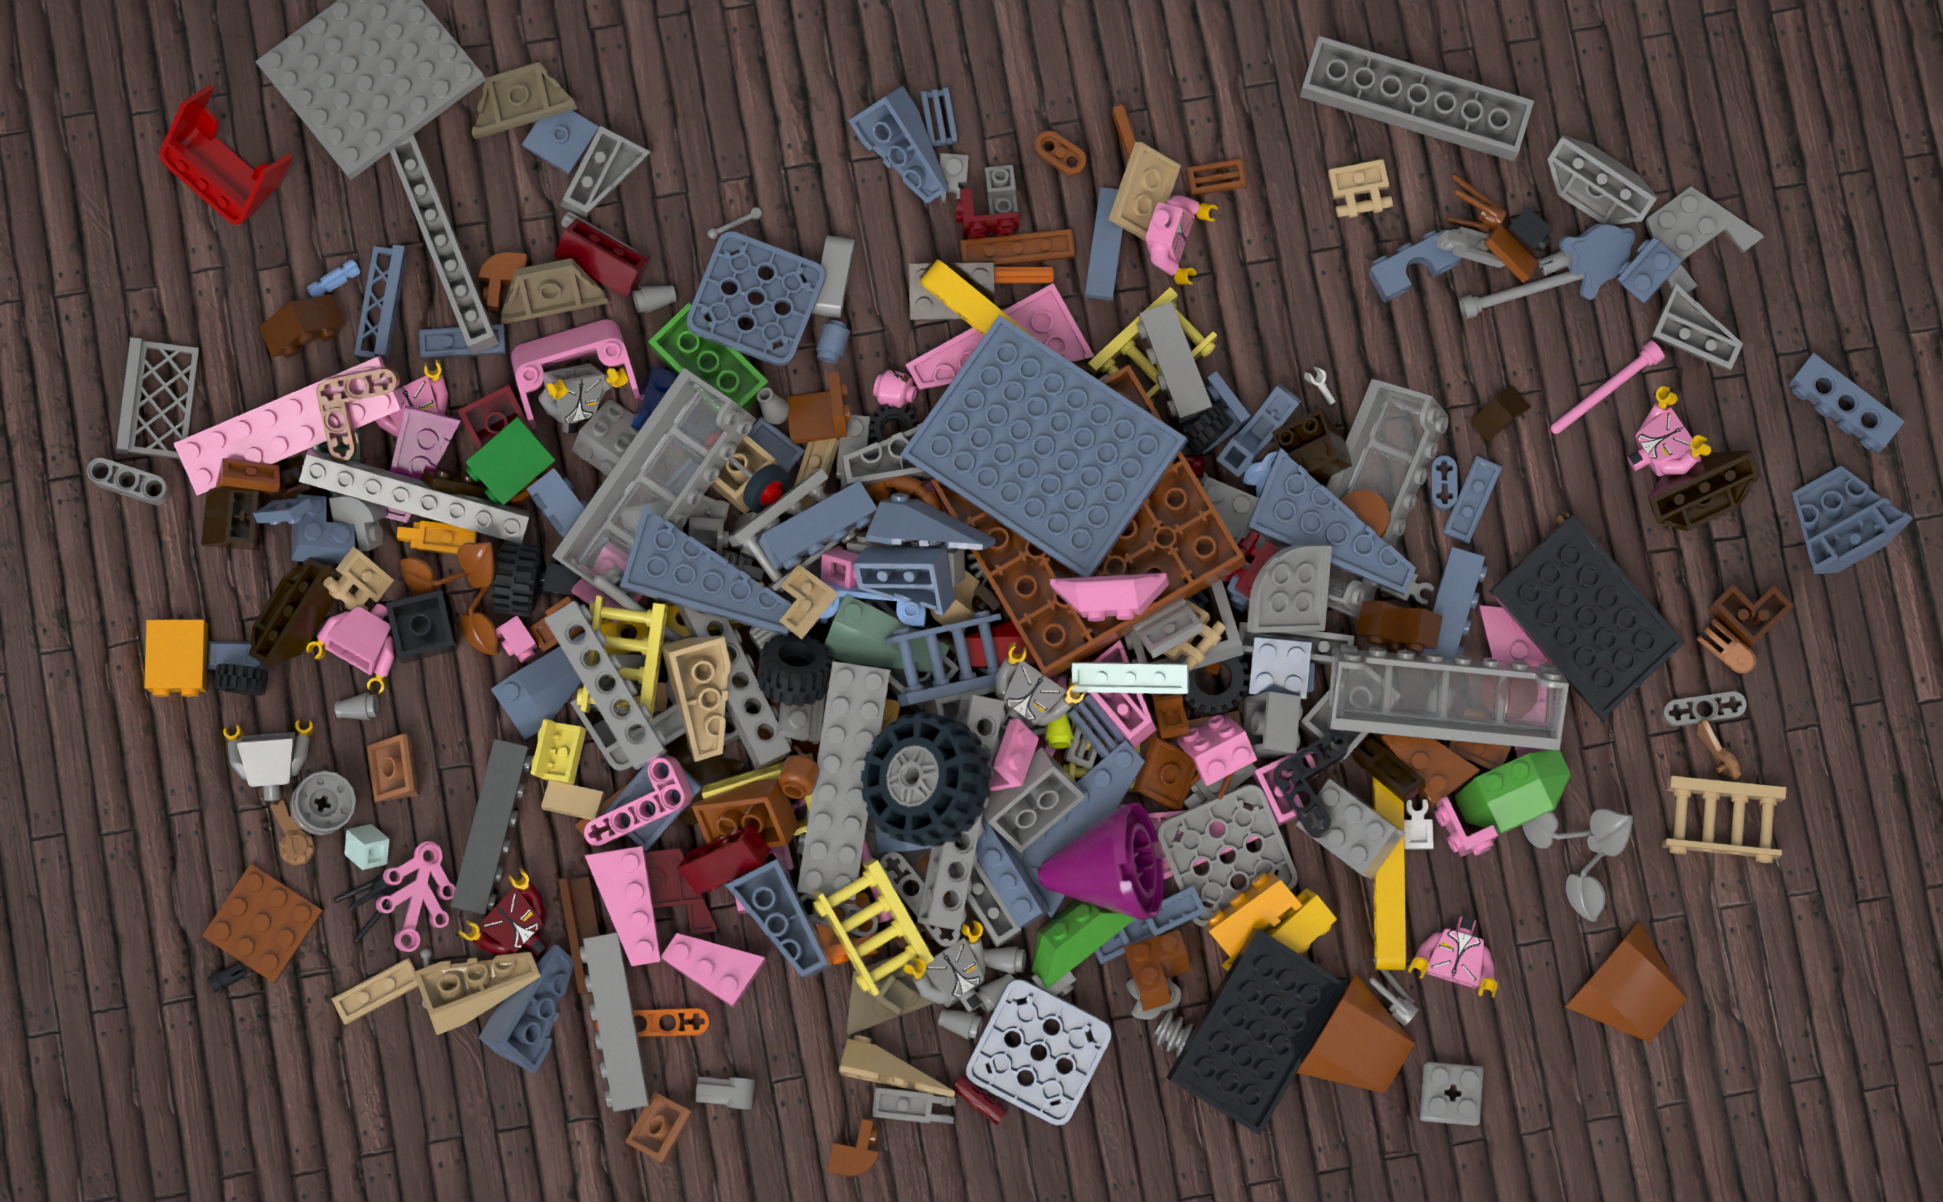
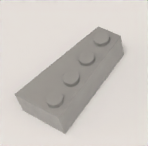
M922 423L913 429L892 435L891 438L882 442H876L843 456L842 466L846 488L859 480L863 486L900 476H912L920 481L934 479L900 455Z

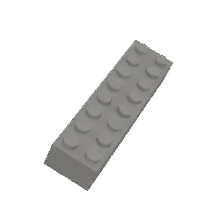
M1318 36L1300 97L1514 162L1519 153L1534 103L1533 100L1321 36Z
M832 662L817 760L820 773L815 789L812 792L797 892L812 894L818 890L824 896H830L858 879L868 817L866 810L868 805L863 801L861 789H863L861 771H864L866 753L870 752L873 746L871 743L881 733L890 670ZM855 895L848 898V900H855Z

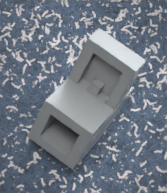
M341 493L329 498L334 523L354 524L360 552L370 551L383 545V530L379 525V519L388 516L383 505Z

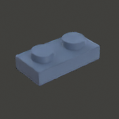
M309 498L273 500L253 514L257 523L276 525L287 521L288 524H293L304 518L303 514L311 510L313 506Z

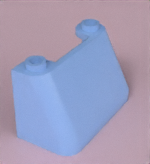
M820 571L819 576H818V578H819L820 580H821V571ZM824 582L839 595L816 621L819 624L827 625L828 618L838 612L844 596L848 595L855 599H879L897 602V616L901 622L919 631L926 629L927 607L919 605L916 608L910 606L908 601L895 597L891 600L860 590L857 585L849 589Z

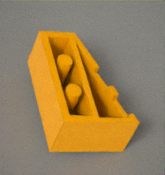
M1271 871L1268 874L1264 872L1252 881L1251 884L1253 886L1245 893L1243 891L1237 893L1229 901L1230 906L1224 911H1216L1207 920L1209 923L1205 926L1206 930L1230 957L1241 950L1254 927L1264 930L1269 924L1275 926L1281 922L1279 916L1292 907L1296 911L1302 907L1301 903L1282 880Z

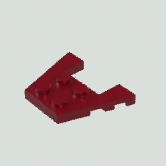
M681 849L645 852L653 907L687 904L691 934L717 931L716 924L702 894L697 895L677 869L684 859ZM610 914L605 935L617 933Z

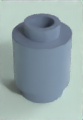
M830 320L829 324H823L816 347L819 360L838 364L839 359L843 358L850 331L846 329V324L835 320Z

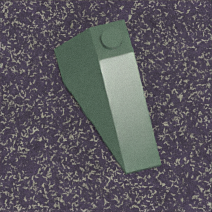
M845 595L833 620L825 645L829 648L828 651L832 653V658L843 663L904 670L898 642L886 645L885 639L894 637L893 631L909 627L911 633L918 632L919 630L904 624L871 605ZM925 636L910 639L916 671L933 673ZM938 641L942 662H944L950 646Z

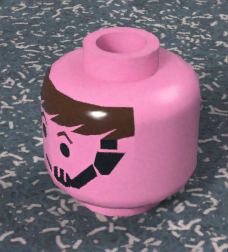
M887 370L883 375H878L873 395L877 396L879 404H888V407L891 408L894 405L897 409H901V406H907L909 402L913 403L915 401L917 387L913 386V378L910 375Z

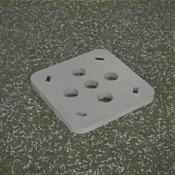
M1248 784L1225 793L1221 800L1216 797L1165 819L1157 828L1158 841L1179 891L1181 892L1194 886L1201 902L1206 901L1212 904L1210 908L1204 906L1206 913L1192 919L1199 926L1205 927L1209 923L1207 921L1213 913L1218 910L1224 911L1231 905L1229 901L1241 891L1245 893L1253 886L1251 884L1252 881L1264 872L1268 874L1271 871L1274 874L1276 869L1279 870L1277 877L1282 880L1289 890L1293 889L1297 884L1296 869L1262 789L1256 785ZM1243 802L1253 805L1251 810L1244 808ZM1216 821L1222 822L1224 825L1222 835L1218 837L1211 836L1209 834V826ZM1180 830L1182 832L1179 841L1174 840L1175 835ZM1252 836H1257L1261 840V847L1254 852L1248 851L1246 841ZM1224 848H1232L1235 852L1233 861L1230 863L1221 862L1220 852ZM1199 859H1205L1209 865L1208 870L1204 874H1196L1193 870L1194 863ZM1235 874H1242L1245 877L1246 882L1241 889H1233L1231 887L1230 881Z

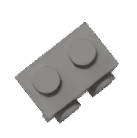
M608 400L581 428L572 451L608 476L645 422L617 402Z

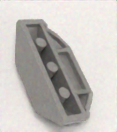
M1563 135L1547 159L1558 195L1601 224L1616 225L1641 222L1658 198L1638 174L1592 144Z

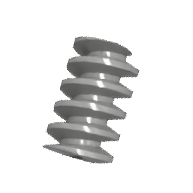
M1170 1010L1166 1013L1152 1038L1155 1035L1158 1036V1046L1167 1041L1168 1052L1177 1047L1176 1057L1178 1058L1192 1034L1193 1024L1189 1023L1183 1028L1182 1017L1173 1022V1011Z

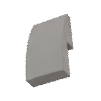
M1013 165L986 167L985 175L989 213L1018 212Z

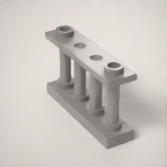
M823 469L812 472L783 494L776 502L770 504L727 537L732 547L742 544L750 549L773 581L767 588L773 592L776 591L778 594L784 591L781 584L796 566L790 568L784 574H781L779 570L776 571L757 541L758 536L756 533L762 528H765L767 531L779 525L780 519L778 516L785 511L788 514L792 513L793 516L803 512L800 499L807 494L810 497L813 496L817 503L827 499L828 497L822 490L824 487L821 483L829 477ZM858 527L849 530V535L841 541L846 543L857 535L855 529ZM831 540L824 544L825 548L818 554L802 556L800 558L801 562L798 564L806 568L819 558L822 553L828 551L837 543Z

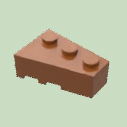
M1384 734L1379 739L1380 744L1384 748L1387 747L1425 779L1426 788L1420 791L1419 794L1423 799L1427 800L1431 809L1437 805L1441 798L1448 797L1480 771V769L1433 738Z

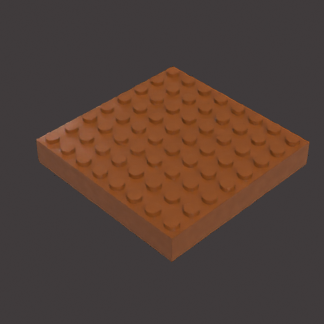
M1130 365L1101 381L1163 422ZM1180 451L1092 576L1166 573L1169 578V585L1141 615H1134L1133 619L1119 620L1116 616H1105L1103 621H1089L1088 617L1083 618L1050 585V579L1082 578L1081 576L936 479L931 480L952 517L995 538V545L983 550L971 549L1042 673L1049 679L1072 667L1073 662L1084 660L1134 630L1133 625L1182 598L1184 600L1190 598L1247 564L1244 555Z

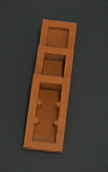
M1142 643L1147 663L1168 658L1164 654L1153 658ZM1150 693L1161 739L1190 734L1182 694Z

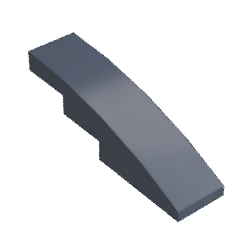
M1100 187L1085 297L1113 301L1123 228L1108 219L1119 189Z
M1194 886L1163 900L1158 915H1153L1151 919L1133 920L1094 951L1099 964L1102 965L1125 954L1124 946L1165 934L1206 913Z

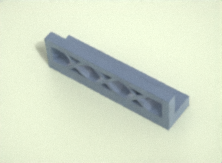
M393 245V249L373 246L354 352L355 357L373 359L381 356L382 361H389L408 255L405 246ZM379 254L391 256L389 269L384 273L377 266ZM376 270L380 274L377 278H375ZM384 280L386 282L385 294L377 300L372 293L373 286ZM371 297H372L373 300L375 301V303H373V304L370 306ZM379 307L381 309L380 322L372 327L367 320L368 313ZM367 324L370 330L365 333ZM374 334L376 336L374 352L362 350L363 341Z

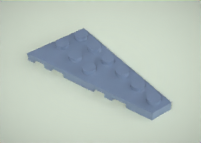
M1282 448L1278 449L1247 525L1248 529L1288 546L1299 544L1331 545L1332 565L1402 595L1406 594L1416 569L1391 545L1383 541L1371 527L1365 525L1356 517V514L1326 487L1320 485L1301 465L1294 462Z
M644 505L620 589L774 633L788 635L789 629L782 625L779 620L793 604L769 588H765L750 578L748 574L738 570L717 553L693 537H689L677 529L675 525L662 519Z
M1128 740L1121 743L1077 782L1086 798L1023 852L1020 853L1011 845L1051 912L1048 915L1051 918L1056 914L1065 895L1047 890L1044 885H1041L1037 875L1038 868H1041L1044 860L1119 807L1146 762Z

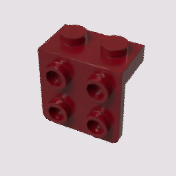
M972 189L960 190V199H955L954 210L956 223H961L963 237L969 236V239L985 238L986 234L997 233V236L1013 235L1014 231L1019 230V212L974 216Z

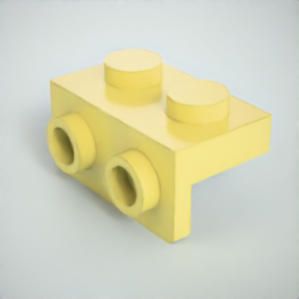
M543 719L542 726L538 731L536 752L531 761V774L543 780L574 785L587 729L581 726L561 724L549 719Z

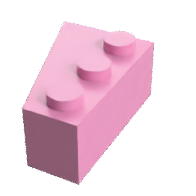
M1121 640L1093 661L1130 663ZM1087 692L1134 748L1156 731L1142 693Z
M678 933L661 956L664 962L732 1008H735L767 961L762 956Z

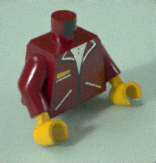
M519 868V871L522 873V878L519 881H515L511 875L509 876V880L514 888L478 925L471 921H465L471 925V932L469 934H465L460 930L459 934L467 940H472L473 943L488 953L498 955L521 953L527 947L536 957H539L549 946L538 935L545 927L543 920L545 919L546 912L542 896L529 881L526 872Z

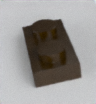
M436 467L435 470L424 468L421 477L422 481L435 490L479 498L483 497L485 487L481 483L475 482L467 472H461L460 475H456L441 467Z

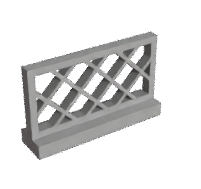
M130 337L116 453L126 455L133 453L180 459L178 452L168 451L161 442L173 433L180 440L188 437L199 348L142 341L140 338ZM147 349L159 350L166 359L152 368L146 360ZM165 351L174 352V353H172L170 356H168V354H167ZM180 353L192 354L191 365L182 372L172 361ZM169 362L178 375L165 384L156 371ZM145 365L150 370L146 374H144ZM190 371V376L188 380L185 377V374ZM153 374L162 387L149 396L142 387V383ZM179 378H182L188 386V392L177 399L169 389V386ZM163 390H166L175 402L161 411L153 401V398ZM141 392L146 397L142 402H140ZM187 398L185 409L181 402ZM150 402L159 414L145 423L139 415V409ZM178 405L185 414L182 422L174 427L165 414ZM162 417L171 430L158 439L149 426ZM138 420H139V422H140L143 426L140 427V428L137 430V423H138ZM183 426V433L181 435L178 429ZM145 429L155 440L147 448L135 447L136 436ZM157 445H159V447H160L162 450L153 449V448L156 447Z

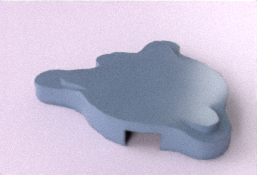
M1603 223L1596 224L1580 236H1564L1560 240V249L1570 256V273L1574 275L1583 273L1584 275L1580 288V294L1583 298L1594 299L1604 282L1619 275L1620 268L1629 260L1631 246L1635 240V234L1631 228H1619Z

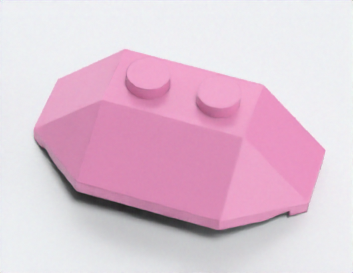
M1166 573L1050 579V585L1083 618L1088 617L1089 621H1103L1105 616H1116L1119 620L1133 619L1134 615H1141L1169 585V578Z

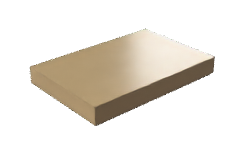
M1135 142L1108 220L1145 240L1158 202L1166 204V201L1170 199L1181 165L1146 144Z

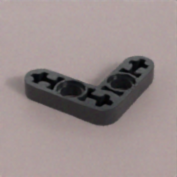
M1339 732L1327 734L1280 763L1274 770L1275 785L1306 832L1314 838H1322L1329 833L1331 819L1307 783V780L1346 756L1348 740ZM1334 740L1335 743L1342 742L1340 745L1341 751L1337 752L1335 749L1326 753L1328 760L1325 761L1322 752L1318 748L1322 747L1323 752L1330 748V741ZM1306 755H1316L1319 758L1318 766L1315 768L1305 767L1302 761ZM1284 770L1287 773H1294L1291 777L1295 786L1299 783L1302 784V786L1295 787L1289 794L1287 791L1291 790V786L1288 781L1279 780L1282 777L1281 772ZM1299 793H1305L1310 797L1311 801L1306 807H1298L1294 803L1295 796ZM1315 806L1318 808L1314 810L1317 820H1325L1322 830H1319L1317 827L1311 828L1313 820L1309 812Z

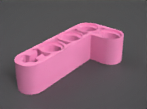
M666 756L651 761L648 766V775L655 791L590 821L584 829V836L587 842L595 846L610 843L687 807L692 801L693 794L678 760L674 757ZM661 763H665L669 767L667 777L662 776L660 773ZM673 789L678 790L681 794L679 804L672 800L671 793ZM648 801L653 802L656 807L653 816L647 812L646 804ZM623 813L628 814L630 817L629 827L622 824L621 816ZM610 825L612 830L602 833L601 836L598 835L597 831L601 827Z

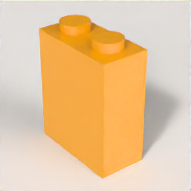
M146 620L145 689L153 692L152 696L169 697L170 692H181V696L197 697L199 692H207L208 623L205 620Z

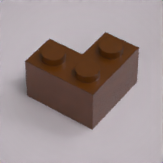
M333 295L290 301L259 326V329L272 357L284 355L285 358H290L301 352L300 348L303 345H307L317 339L325 342L335 338L338 335L337 331L346 324Z
M1733 584L1708 610L1751 648L1794 605L1775 586L1770 588L1753 604Z
M1362 601L1356 634L1367 638V643L1387 645V650L1398 653V650L1407 649L1415 653H1424V649H1437L1443 616L1423 608H1400L1384 601Z

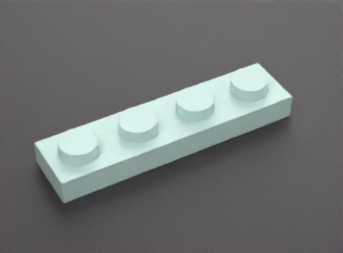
M1073 662L1072 684H1078L1072 689V692L1188 694L1189 663Z

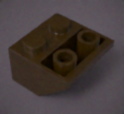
M1322 408L1272 432L1277 448H1282L1294 462L1301 465L1317 482L1353 466L1343 438Z
M231 486L209 489L206 492L201 546L259 550L261 523H257L253 513L263 507V492L261 490Z

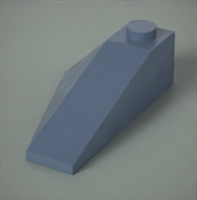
M903 493L891 494V498L880 501L866 534V541L902 545V541L919 540V546L926 547L945 542V547L983 550L995 545V538L920 500L909 499L908 494Z
M586 632L575 637L573 641H582L585 638ZM560 646L517 671L493 687L491 691L526 741L538 733L543 719L552 721L555 719L557 713L569 701L582 681Z

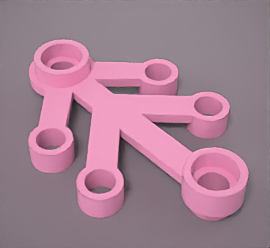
M431 841L420 843L414 851V858L397 868L386 869L383 874V879L387 884L398 885L404 876L418 869L415 881L390 896L379 897L376 901V908L379 912L391 913L395 906L411 897L403 929L399 930L394 938L396 947L401 951H414L420 944V936L415 931L422 902L425 903L431 914L429 921L433 927L443 928L449 922L448 914L442 911L428 885L429 875L431 873L438 884L437 895L440 899H453L456 887L449 882L440 866L443 857L441 848ZM427 850L431 853L429 861H425L423 858V854ZM392 871H395L397 874V879L394 882L389 878ZM445 886L450 888V894L447 897L443 894ZM384 899H387L390 903L387 910L382 907ZM438 914L443 916V922L440 925L435 921ZM405 934L409 937L407 945H403L401 942V938Z

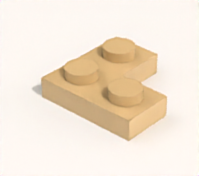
M798 564L781 584V587L797 600L779 622L802 639L839 594Z

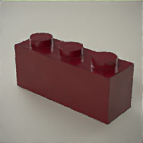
M577 218L564 230L554 255L561 260L572 258L593 280L603 283L614 292L628 297L639 285L649 261L648 258Z
M750 824L687 852L677 869L698 895L707 890L713 892L723 883L732 882L744 874L766 865L765 860L772 850L753 824Z

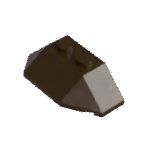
M1751 450L1713 452L1702 457L1701 461L1696 463L1686 474L1663 475L1648 496L1656 522L1688 532L1737 509L1749 493L1753 483L1760 477Z
M308 558L304 561V564L296 567L282 578L252 627L249 656L271 667L299 656L304 652L332 607V596L329 594V589L324 586L325 579L331 577L330 568Z

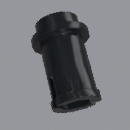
M239 962L217 973L211 972L212 975L207 977L214 993L218 991L223 993L224 988L242 979H246L243 971L233 976L231 975L242 969Z

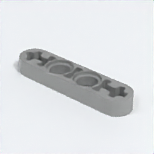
M889 852L882 857L880 865L893 888L918 918L924 882L902 855L896 852ZM890 858L893 861L898 859L901 862L898 867L903 874L906 870L911 873L903 877L898 884L893 881L899 878L893 870L886 871L888 867L886 861ZM909 880L916 881L919 884V892L915 896L904 894L903 885ZM923 924L935 941L943 947H951L959 941L960 931L958 930L952 933L953 940L949 941L947 938L941 940L942 932L939 927L936 926L932 930L929 925Z

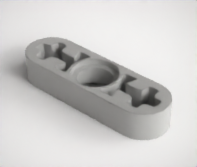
M1738 692L1676 699L1670 701L1663 708L1662 717L1665 723L1671 727L1694 725L1700 720L1705 719L1708 722L1735 719L1744 713L1746 700ZM1730 698H1733L1735 703L1739 702L1740 706L1735 709V713H1732L1731 708H1724L1720 710L1721 715H1717L1718 704L1715 699H1719V705L1727 704ZM1704 701L1711 705L1712 713L1709 717H1702L1697 713L1696 707L1699 702ZM1687 703H1691L1690 713L1681 715L1679 721H1676L1674 716H1669L1673 706H1676L1678 711L1689 708Z

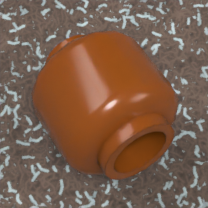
M806 754L793 755L785 760L778 777V783L787 796L800 799L814 791L820 769L810 756Z

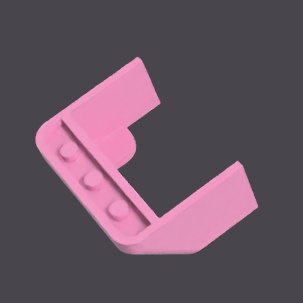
M604 319L523 343L514 348L511 354V362L527 419L532 430L537 429V425L527 393L536 391L543 385V369L598 353L600 361L608 367L625 364L635 399L641 398L624 340L616 322Z

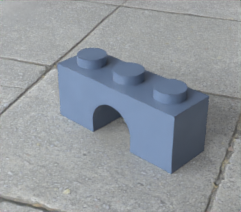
M1436 230L1431 231L1421 238L1422 242L1414 246L1412 243H1408L1397 250L1398 254L1390 258L1385 255L1372 262L1373 267L1370 268L1368 275L1384 303L1409 291L1412 284L1406 274L1408 266L1417 263L1422 264L1429 269L1433 278L1459 265L1461 257L1456 256L1453 250L1445 251L1437 246L1436 237L1443 234L1445 230L1439 233Z

